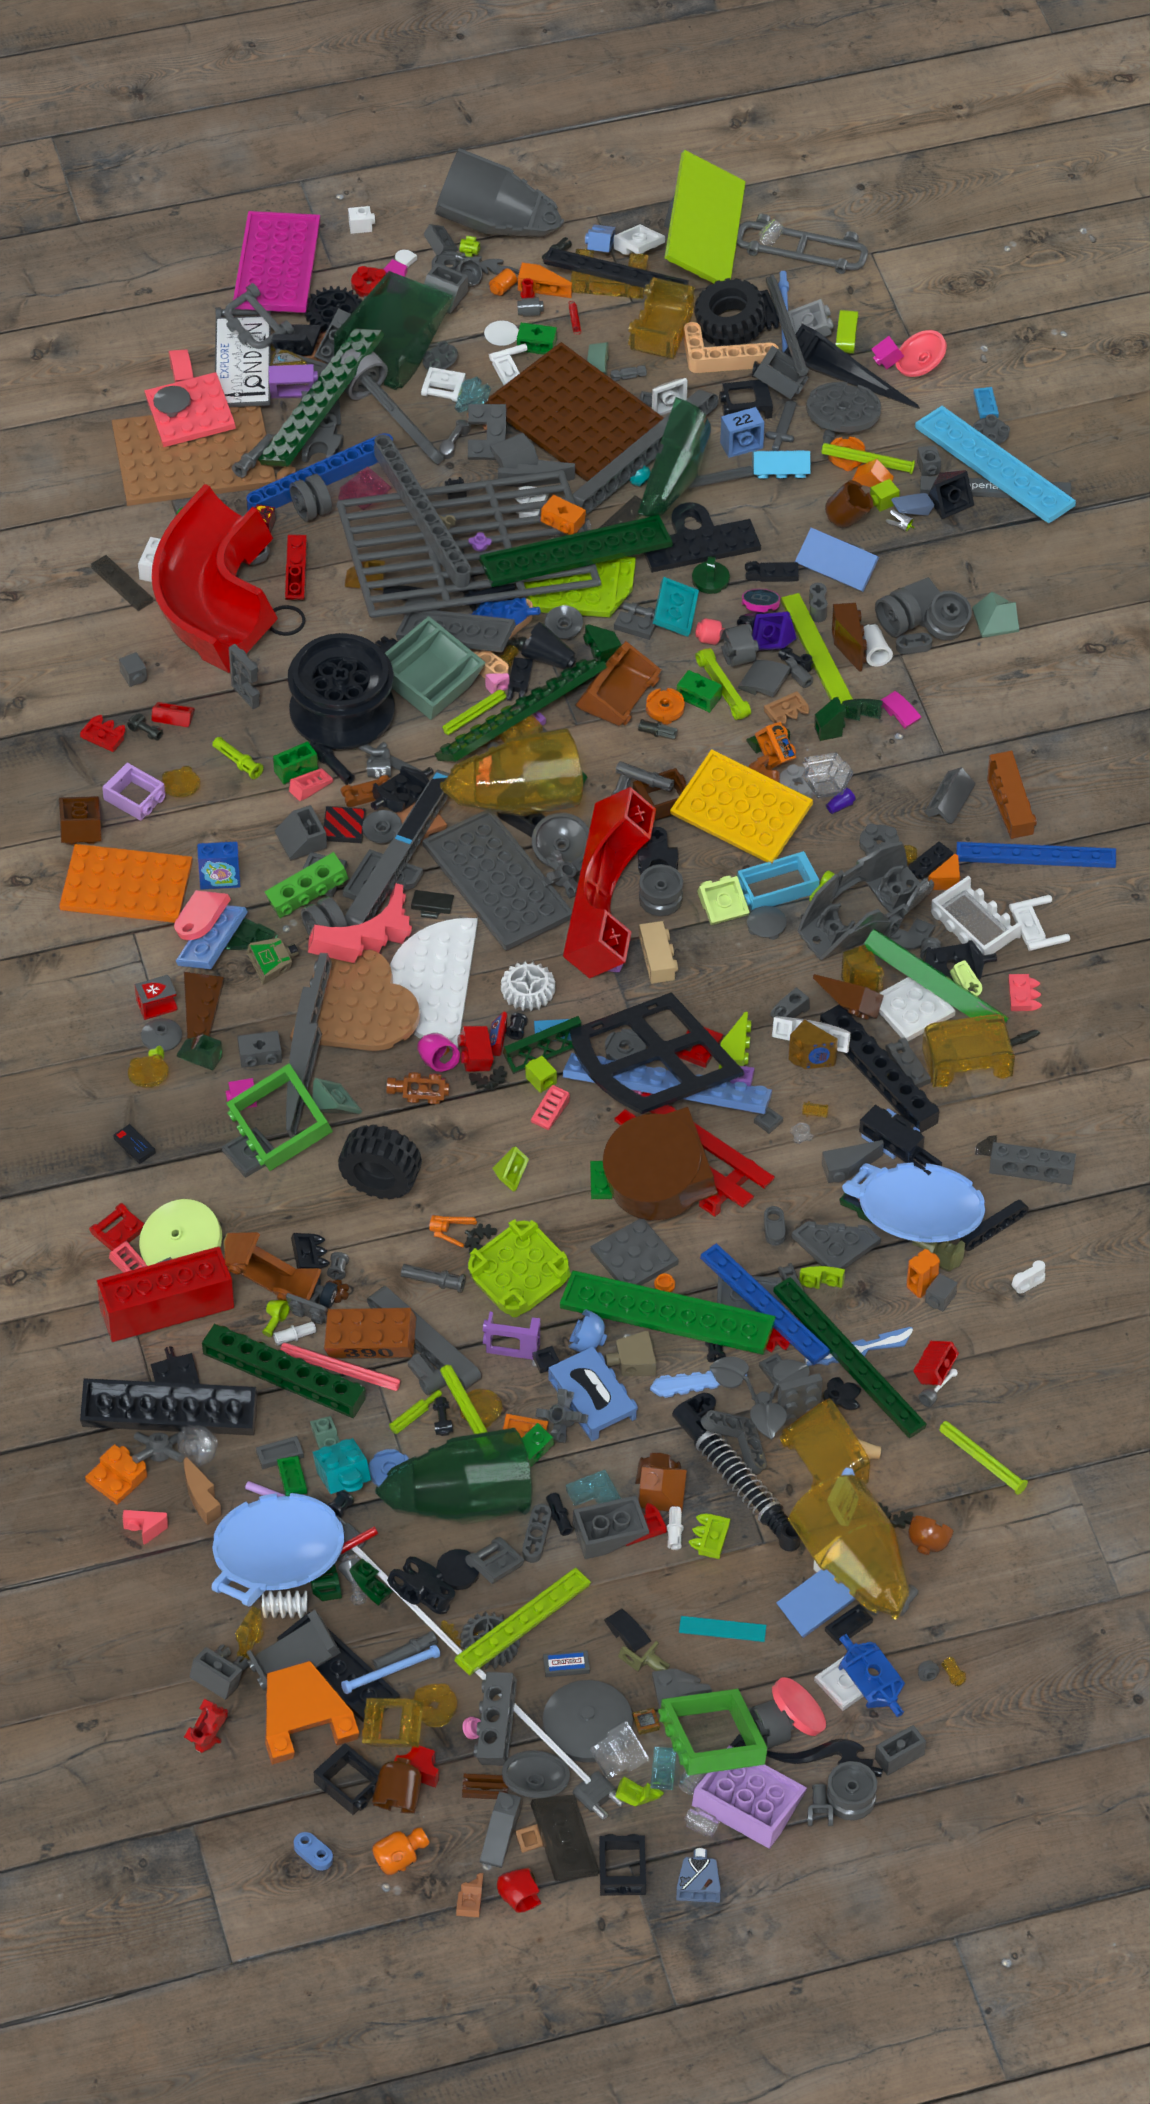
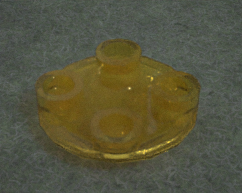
M189 766L166 771L162 774L161 782L164 783L165 792L173 797H188L194 794L200 787L198 775L192 772V768Z
M158 1054L133 1058L130 1061L128 1077L136 1086L143 1088L154 1087L165 1081L168 1076V1066L163 1061L162 1056Z
M475 1389L468 1392L467 1395L485 1428L491 1426L492 1422L500 1416L502 1411V1402L498 1395L486 1389ZM460 1409V1416L466 1420L465 1416L463 1415Z

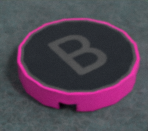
M752 589L742 595V604L746 605L747 609L755 612H768V609L771 608L774 611L780 605V596L767 589Z

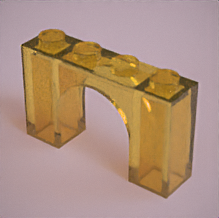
M576 249V254L594 258V250ZM630 253L628 266L648 271V255ZM572 271V293L640 299L644 297L645 288Z

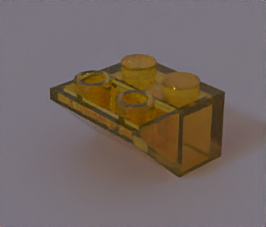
M865 944L843 952L841 979L844 982L863 986L878 993L882 992L884 971L880 965H877L873 953L868 951Z

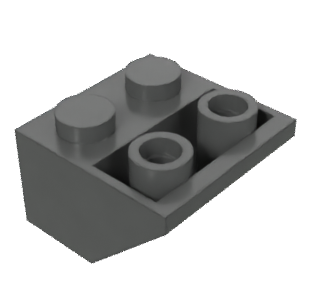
M436 263L426 276L418 301L450 314L468 293V276Z
M311 805L292 811L275 829V834L290 860L327 848L326 831Z

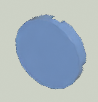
M385 1449L376 1453L369 1462L371 1481L383 1489L402 1487L411 1476V1462L408 1456L399 1453L395 1449Z

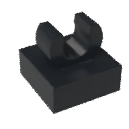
M458 477L457 480L449 478L448 481H445V486L463 484L464 480L461 477ZM467 492L447 493L448 500L467 497Z
M553 1346L532 1352L533 1360L540 1374L547 1372L548 1367L560 1362Z

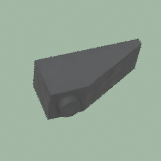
M883 1140L823 1151L822 1167L827 1182L839 1183L848 1180L859 1172L863 1164H871L883 1156Z
M499 1791L490 1819L480 1863L502 1868L521 1813L520 1796Z

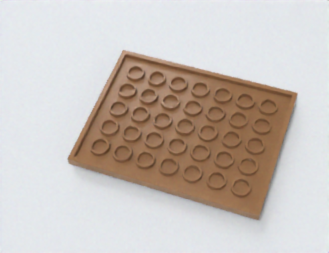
M229 407L236 429L163 447L152 415L112 420L127 506L191 498L204 484L209 485L215 494L259 489L275 482L273 466L261 465L259 460H257L254 468L247 471V475L244 478L238 477L232 470V465L235 462H239L241 456L244 453H249L266 435L261 407Z

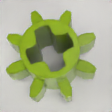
M466 236V239H461L459 251L465 253L466 257L478 255L480 242L476 241L477 237Z

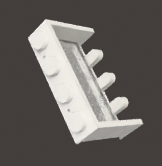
M969 876L932 900L931 913L934 918L940 920L949 932H953L962 944L972 940L984 955L994 954L1014 939L1021 938V924L1018 922L1011 926L1008 913L1000 916L997 913L995 901L992 900L987 904L984 901V892L981 888L976 891L971 889V878Z

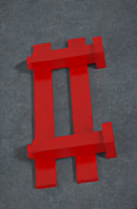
M643 1092L641 1094V1096L643 1097L652 1095L651 1093ZM667 1104L649 1112L652 1114H667L676 1110ZM624 1109L614 1118V1121L622 1125L636 1116ZM694 1123L703 1148L734 1168L725 1177L710 1167L718 1195L700 1200L699 1207L714 1217L720 1213L721 1204L727 1198L744 1208L754 1196L740 1186L750 1179L762 1188H765L774 1180L775 1176Z

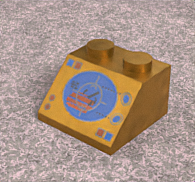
M804 1019L790 1034L788 1060L804 1069L832 1067L836 1064L838 1039Z

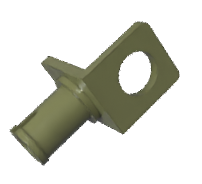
M657 1641L654 1642L642 1658L625 1646L621 1648L618 1655L621 1660L637 1672L646 1665L655 1671L668 1670L670 1664L655 1654L659 1644ZM625 1654L629 1655L633 1661L628 1659Z

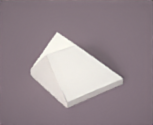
M686 378L675 379L652 389V409L660 415L672 412L687 400Z

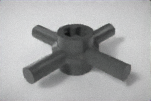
M180 1431L170 1437L165 1433H154L148 1437L140 1432H136L134 1439L145 1444L146 1449L133 1455L132 1460L135 1463H139L150 1457L153 1461H165L170 1457L181 1463L184 1460V1455L173 1450L172 1445L185 1439V1432Z

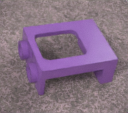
M491 1311L488 1320L484 1319L483 1344H486V1353L533 1360L532 1352L538 1351L540 1347V1318L532 1317L530 1329L493 1324V1312ZM493 1335L518 1338L520 1340V1349L492 1346Z

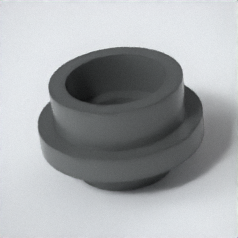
M930 1660L922 1662L918 1667V1676L922 1681H932L940 1672L938 1665Z

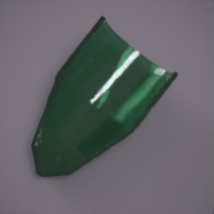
M675 397L660 443L664 446L661 454L657 453L656 460L637 513L646 517L663 515L698 476L711 436V424L707 416L697 406L683 399Z
M515 1428L451 1438L446 1441L447 1443L437 1448L433 1447L419 1457L414 1456L392 1467L388 1471L386 1479L379 1488L376 1487L375 1489L376 1494L397 1513L461 1525L526 1515L530 1511L532 1504V1476L528 1454L524 1442Z

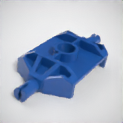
M515 598L514 600L481 603L472 615L514 619L516 625H518L530 615H540L541 610L540 607L529 608L526 598Z
M847 1634L840 1637L839 1640L847 1649V1653L838 1669H844L868 1701L866 1707L888 1706L897 1718L901 1716L904 1711L897 1703V1697L902 1691L905 1682L876 1643L853 1644ZM869 1668H874V1669H876V1670L878 1671L879 1675H878V1676H873V1675H871V1674L868 1672V1669H869Z

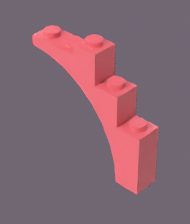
M395 884L388 906L369 921L347 927L314 925L309 936L308 953L316 955L328 953L329 958L355 963L357 957L362 955L363 950H373L379 953L382 946H386L387 941L403 944L405 938L410 936L412 925H409V916L404 915L405 909L402 908L406 894L403 893V885Z

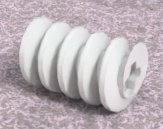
M269 1590L267 1597L263 1593L262 1614L264 1618H268L270 1612L273 1618L277 1617L278 1612H280L282 1618H285L287 1612H289L290 1618L294 1619L297 1612L301 1619L305 1612L307 1613V1591H304L303 1597H300L299 1591L295 1592L294 1597L291 1596L290 1591L286 1592L285 1597L282 1596L281 1591L277 1592L276 1597H274L272 1590Z

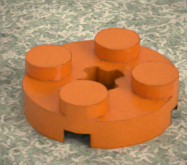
M839 437L831 442L832 445L865 451L864 443L855 437H849V439ZM828 455L829 461L845 471H852L863 463Z
M661 688L656 689L647 697L646 713L662 724H671L672 721L677 720L684 713L685 703L683 695L675 689L667 688V691H661ZM667 703L669 704L668 707L662 706V704H664V705H666Z

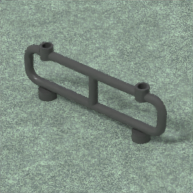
M759 214L756 221H746L738 228L736 243L741 248L747 249V253L751 256H756L758 252L835 267V271L839 274H844L846 270H859L864 266L868 257L867 247L858 243L859 236L851 231L845 233L844 239L770 225L771 218L767 214ZM753 228L800 238L795 252L761 245L755 240L746 242L742 238L746 229ZM807 240L856 249L861 251V255L857 263H848L847 260L842 258L834 260L804 254L803 251Z

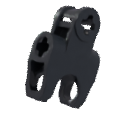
M653 827L647 847L638 850V871L640 875L645 869L660 864L668 865L678 870V847H668L667 831L662 827Z
M410 1556L406 1559L403 1566L404 1571L393 1569L390 1572L387 1581L390 1587L404 1600L413 1605L421 1602L437 1614H446L448 1612L449 1604L455 1597V1590L450 1585L444 1583V1577L437 1568L417 1557ZM411 1563L418 1567V1573L411 1568ZM394 1577H399L404 1582V1584L399 1585L395 1581Z

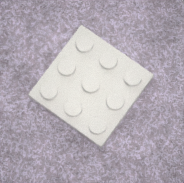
M910 977L880 992V994L884 995L879 1010L880 1015L901 1038L905 1037L907 1041L955 1016L956 1011L949 1003Z

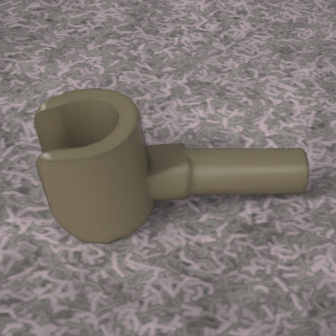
M439 515L447 529H450L451 524L455 525L456 519L454 516L447 515L442 517Z

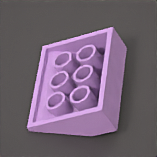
M766 1765L710 1772L705 1775L695 1788L692 1806L770 1849L782 1833L807 1788Z

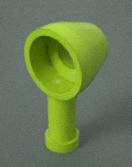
M271 1300L268 1302L266 1312L271 1316V1319L262 1331L265 1336L272 1337L278 1322H283L287 1318L290 1310L287 1301Z

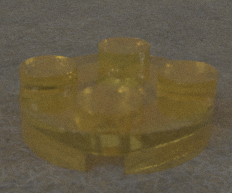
M429 1684L418 1688L412 1700L413 1714L419 1722L421 1720L426 1723V1726H444L451 1721V1718L457 1712L456 1696L447 1684ZM432 1702L439 1703L437 1709H434L433 1706H429V1704H431Z

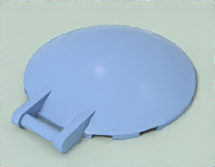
M865 1163L860 1167L859 1172L842 1186L846 1194L860 1199L861 1208L872 1223L892 1235L912 1241L945 1242L961 1238L974 1231L982 1222L985 1214L984 1197L980 1190H976L972 1186V1181L951 1169L926 1163V1170L932 1172L930 1175H927L922 1169L914 1166V1163H900L891 1169L886 1167L880 1169ZM866 1177L867 1179L860 1185L859 1183Z
M277 1493L260 1496L258 1501L249 1504L247 1502L242 1503L222 1519L214 1533L213 1555L222 1573L212 1583V1591L225 1593L250 1607L265 1590L289 1589L313 1581L330 1569L341 1554L344 1544V1532L341 1521L338 1520L335 1512L325 1503L301 1494L290 1493V1496H277ZM234 1581L250 1589L244 1593L228 1584Z

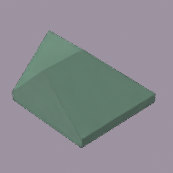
M991 592L972 607L982 638L1019 632L1016 602L1008 601L998 594Z
M315 1078L313 1081V1100L321 1112L362 1113L360 1107L340 1083Z

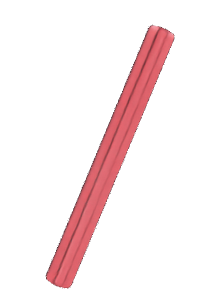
M286 1342L281 1345L280 1350L284 1351L287 1355L301 1358L307 1363L397 1391L400 1387V1379Z

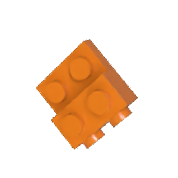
M114 1444L100 1457V1463L85 1476L87 1483L118 1505L147 1478V1471L144 1461L135 1463L126 1447L121 1446L119 1448Z

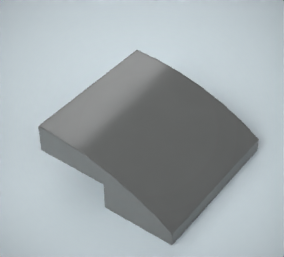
M755 660L738 685V689L753 695L761 692L774 697L789 675L791 667L774 661Z

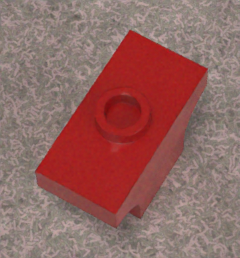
M414 1744L409 1753L396 1755L394 1761H397V1758L409 1759L410 1764L420 1770L421 1783L436 1788L439 1781V1769L434 1767V1750Z

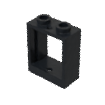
M344 1743L313 1772L314 1783L354 1815L358 1810H363L373 1797L380 1771ZM348 1763L371 1782L353 1800L329 1781Z
M614 1834L599 1836L600 1896L646 1895L645 1835L629 1834L627 1836H616ZM605 1850H639L640 1876H606Z

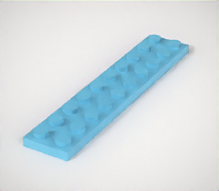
M940 406L915 423L917 430L1047 523H1051L1075 507L1076 500L944 406Z

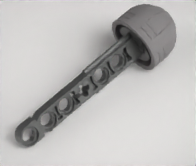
M349 349L341 356L340 364H345L344 360L348 356H354L357 360L361 352ZM374 352L365 356L357 368L355 377L344 391L354 400L363 399L373 394L423 451L439 465L445 459L444 456L380 387L387 376V365Z

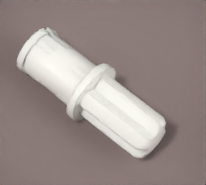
M314 1322L297 1327L291 1325V1328L273 1333V1337L277 1346L282 1345L284 1342L287 1343L294 1340L297 1342L298 1338L315 1333L316 1327Z
M678 1506L670 1507L669 1524L666 1526L668 1531L667 1547L671 1548V1550H678L682 1547L681 1534L684 1527L681 1525L682 1511Z

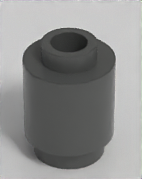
M539 297L522 298V300L517 301L518 315H523V317L540 316V312H544L543 301H540Z

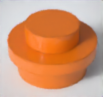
M663 1273L655 1279L654 1287L658 1290L672 1292L675 1288V1280L671 1275Z

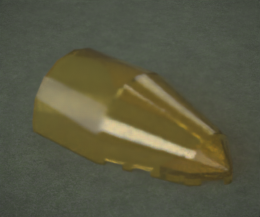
M567 728L509 738L505 740L506 743L497 747L493 746L489 748V751L479 756L476 754L454 765L450 770V775L444 782L441 781L440 788L460 806L515 816L577 807L580 805L583 795L580 757L576 743Z
M839 1475L824 1480L811 1488L797 1501L788 1518L789 1522L818 1566L823 1571L827 1569L835 1576L834 1580L838 1584L842 1582L849 1588V1593L864 1607L875 1613L881 1611L892 1615L891 1619L899 1618L909 1596V1586L898 1536L893 1525L861 1478L854 1475Z

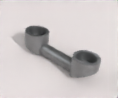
M457 420L456 428L450 437L440 444L439 452L445 459H451L454 456V443L459 435H466L471 431V424H468L467 420Z

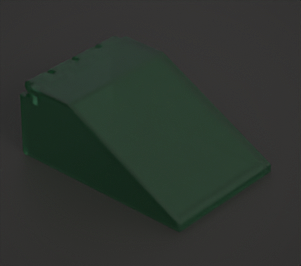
M388 271L335 332L334 356L354 329L382 330L385 336L373 352L378 355L388 368L387 376L383 381L384 386L394 390L403 388L416 373L453 300V295Z

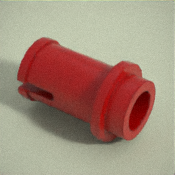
M523 279L521 298L535 297L532 279Z

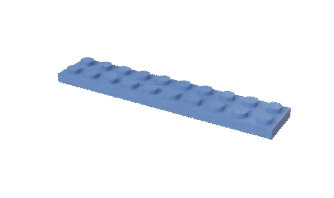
M571 1053L563 1070V1077L595 1083L584 1071L575 1053ZM597 1056L601 1064L613 1062V1060ZM646 1065L613 1076L631 1090L652 1094L681 1084L665 1068H652ZM725 1082L683 1099L765 1114L771 1099L772 1089H767L764 1086H747L744 1082H736L735 1084Z

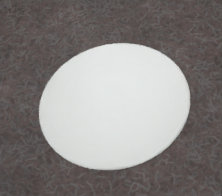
M495 321L485 328L484 335L490 343L504 346L517 340L519 330L511 322Z

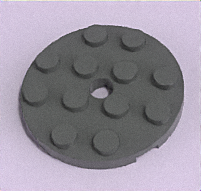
M831 382L820 385L811 391L806 409L809 417L820 428L853 434L870 429L879 420L881 402L874 392L864 386L858 385L854 387L847 385L848 382Z

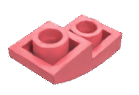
M188 350L169 351L174 382L193 378Z

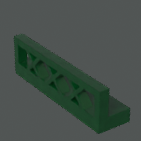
M579 1016L504 1046L503 1055L512 1073L515 1074L525 1070L528 1059H537L530 1056L531 1050L534 1048L544 1050L542 1056L546 1060L573 1050L572 1042L568 1041L567 1037L571 1029L581 1026L582 1022ZM553 1040L562 1042V1046L558 1050L550 1049L548 1046ZM517 1055L526 1058L524 1064L515 1067L511 1059Z

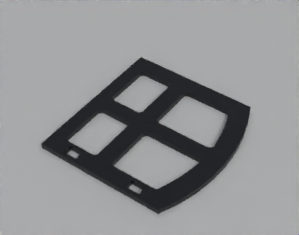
M672 992L570 1030L575 1055L588 1076L613 1099L640 1114L744 1075L743 1069ZM653 1005H656V1006H657V1007L652 1008V1009H650V1010L648 1009V1007H650V1006H653ZM668 1009L672 1011L690 1033L664 1041L644 1018ZM602 1025V1027L599 1029H593L594 1027ZM628 1025L649 1047L608 1064H601L592 1048L590 1038L620 1026ZM701 1044L723 1068L702 1076H695L675 1053ZM660 1060L681 1084L643 1097L620 1083L613 1076L652 1061Z

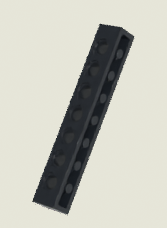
M839 1004L820 1015L821 1023L833 1025L850 1032L849 1051L847 1053L843 1052L844 1055L902 1117L913 1123L921 1133L938 1124L940 1113L938 1106L927 1098L925 1092L914 1084L912 1078L902 1071L898 1063L893 1062L887 1051L880 1048L875 1038L867 1034L862 1024L857 1023L852 1015L847 1013V1009L845 1010Z

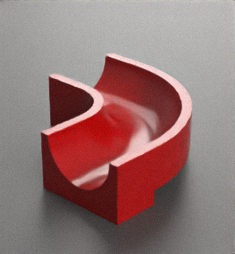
M204 484L179 511L165 530L153 559L152 587L158 605L179 639L188 647L198 652L202 660L230 673L229 647L236 644L247 654L278 619L263 590L236 577L240 564L244 562L250 565L272 541L273 537L258 509L252 507L244 516H241L225 505L209 485Z

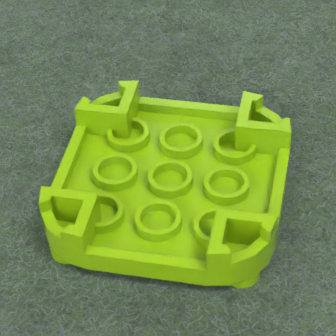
M514 1219L508 1222L509 1227L481 1249L477 1250L474 1248L470 1253L468 1270L474 1283L501 1311L513 1318L531 1310L561 1287L571 1276L568 1258L564 1251L561 1252L538 1228V1224L533 1220L529 1222L525 1220L516 1221Z

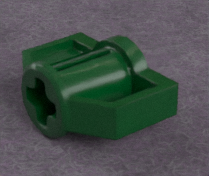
M335 1564L324 1573L330 1575L320 1576L310 1581L312 1594L321 1601L342 1598Z

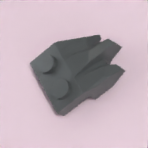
M668 1669L652 1672L659 1709H661L662 1699L712 1692L709 1684H701L700 1678L681 1670Z

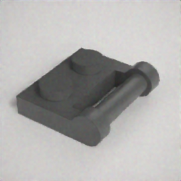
M501 1537L493 1539L491 1544L476 1553H470L465 1558L466 1563L470 1567H475L491 1584L518 1569L524 1563V1559ZM495 1551H500L497 1554L490 1557L489 1559L485 1561L482 1560Z

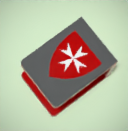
M169 975L134 984L136 1002L144 1020L178 1010L173 998L176 996V991Z

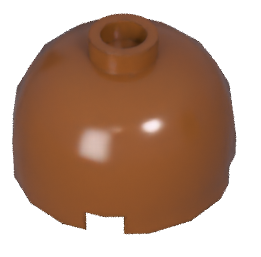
M913 1516L908 1531L909 1539L918 1547L917 1551L925 1555H929L930 1552L937 1553L945 1549L954 1532L947 1525L943 1524L941 1527L936 1524V1520L923 1516Z

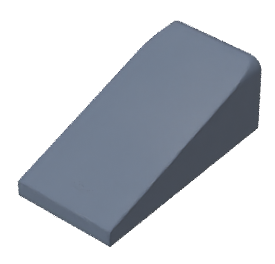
M927 493L895 497L891 500L899 513L929 515L934 507V503Z

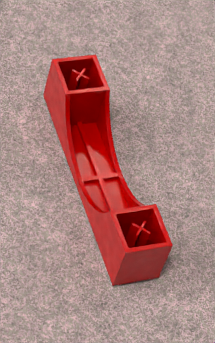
M631 787L596 802L592 815L563 957L589 979L626 962L632 931L611 915V898L615 885L628 862L650 840L656 808Z

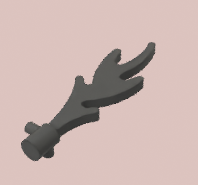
M457 253L455 260L460 262L472 259L480 265L485 274H488L487 269L496 275L505 268L512 270L518 275L520 271L513 267L498 265L503 264L504 260L487 259L479 262L482 260V256L466 257L465 253Z

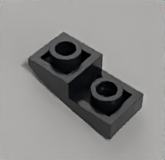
M623 1609L604 1619L615 1638L620 1636L626 1647L633 1653L651 1642L640 1625Z

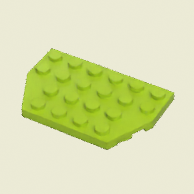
M623 557L595 564L601 580V585L598 587L526 596V598L532 602V607H540L542 613H548L555 607L566 605L576 608L582 616L611 617L633 590L636 557ZM590 573L523 583L525 589L592 580Z

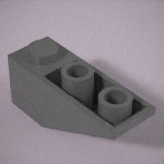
M338 308L314 355L315 358L328 364L330 363L341 345L350 336L356 324L354 315Z

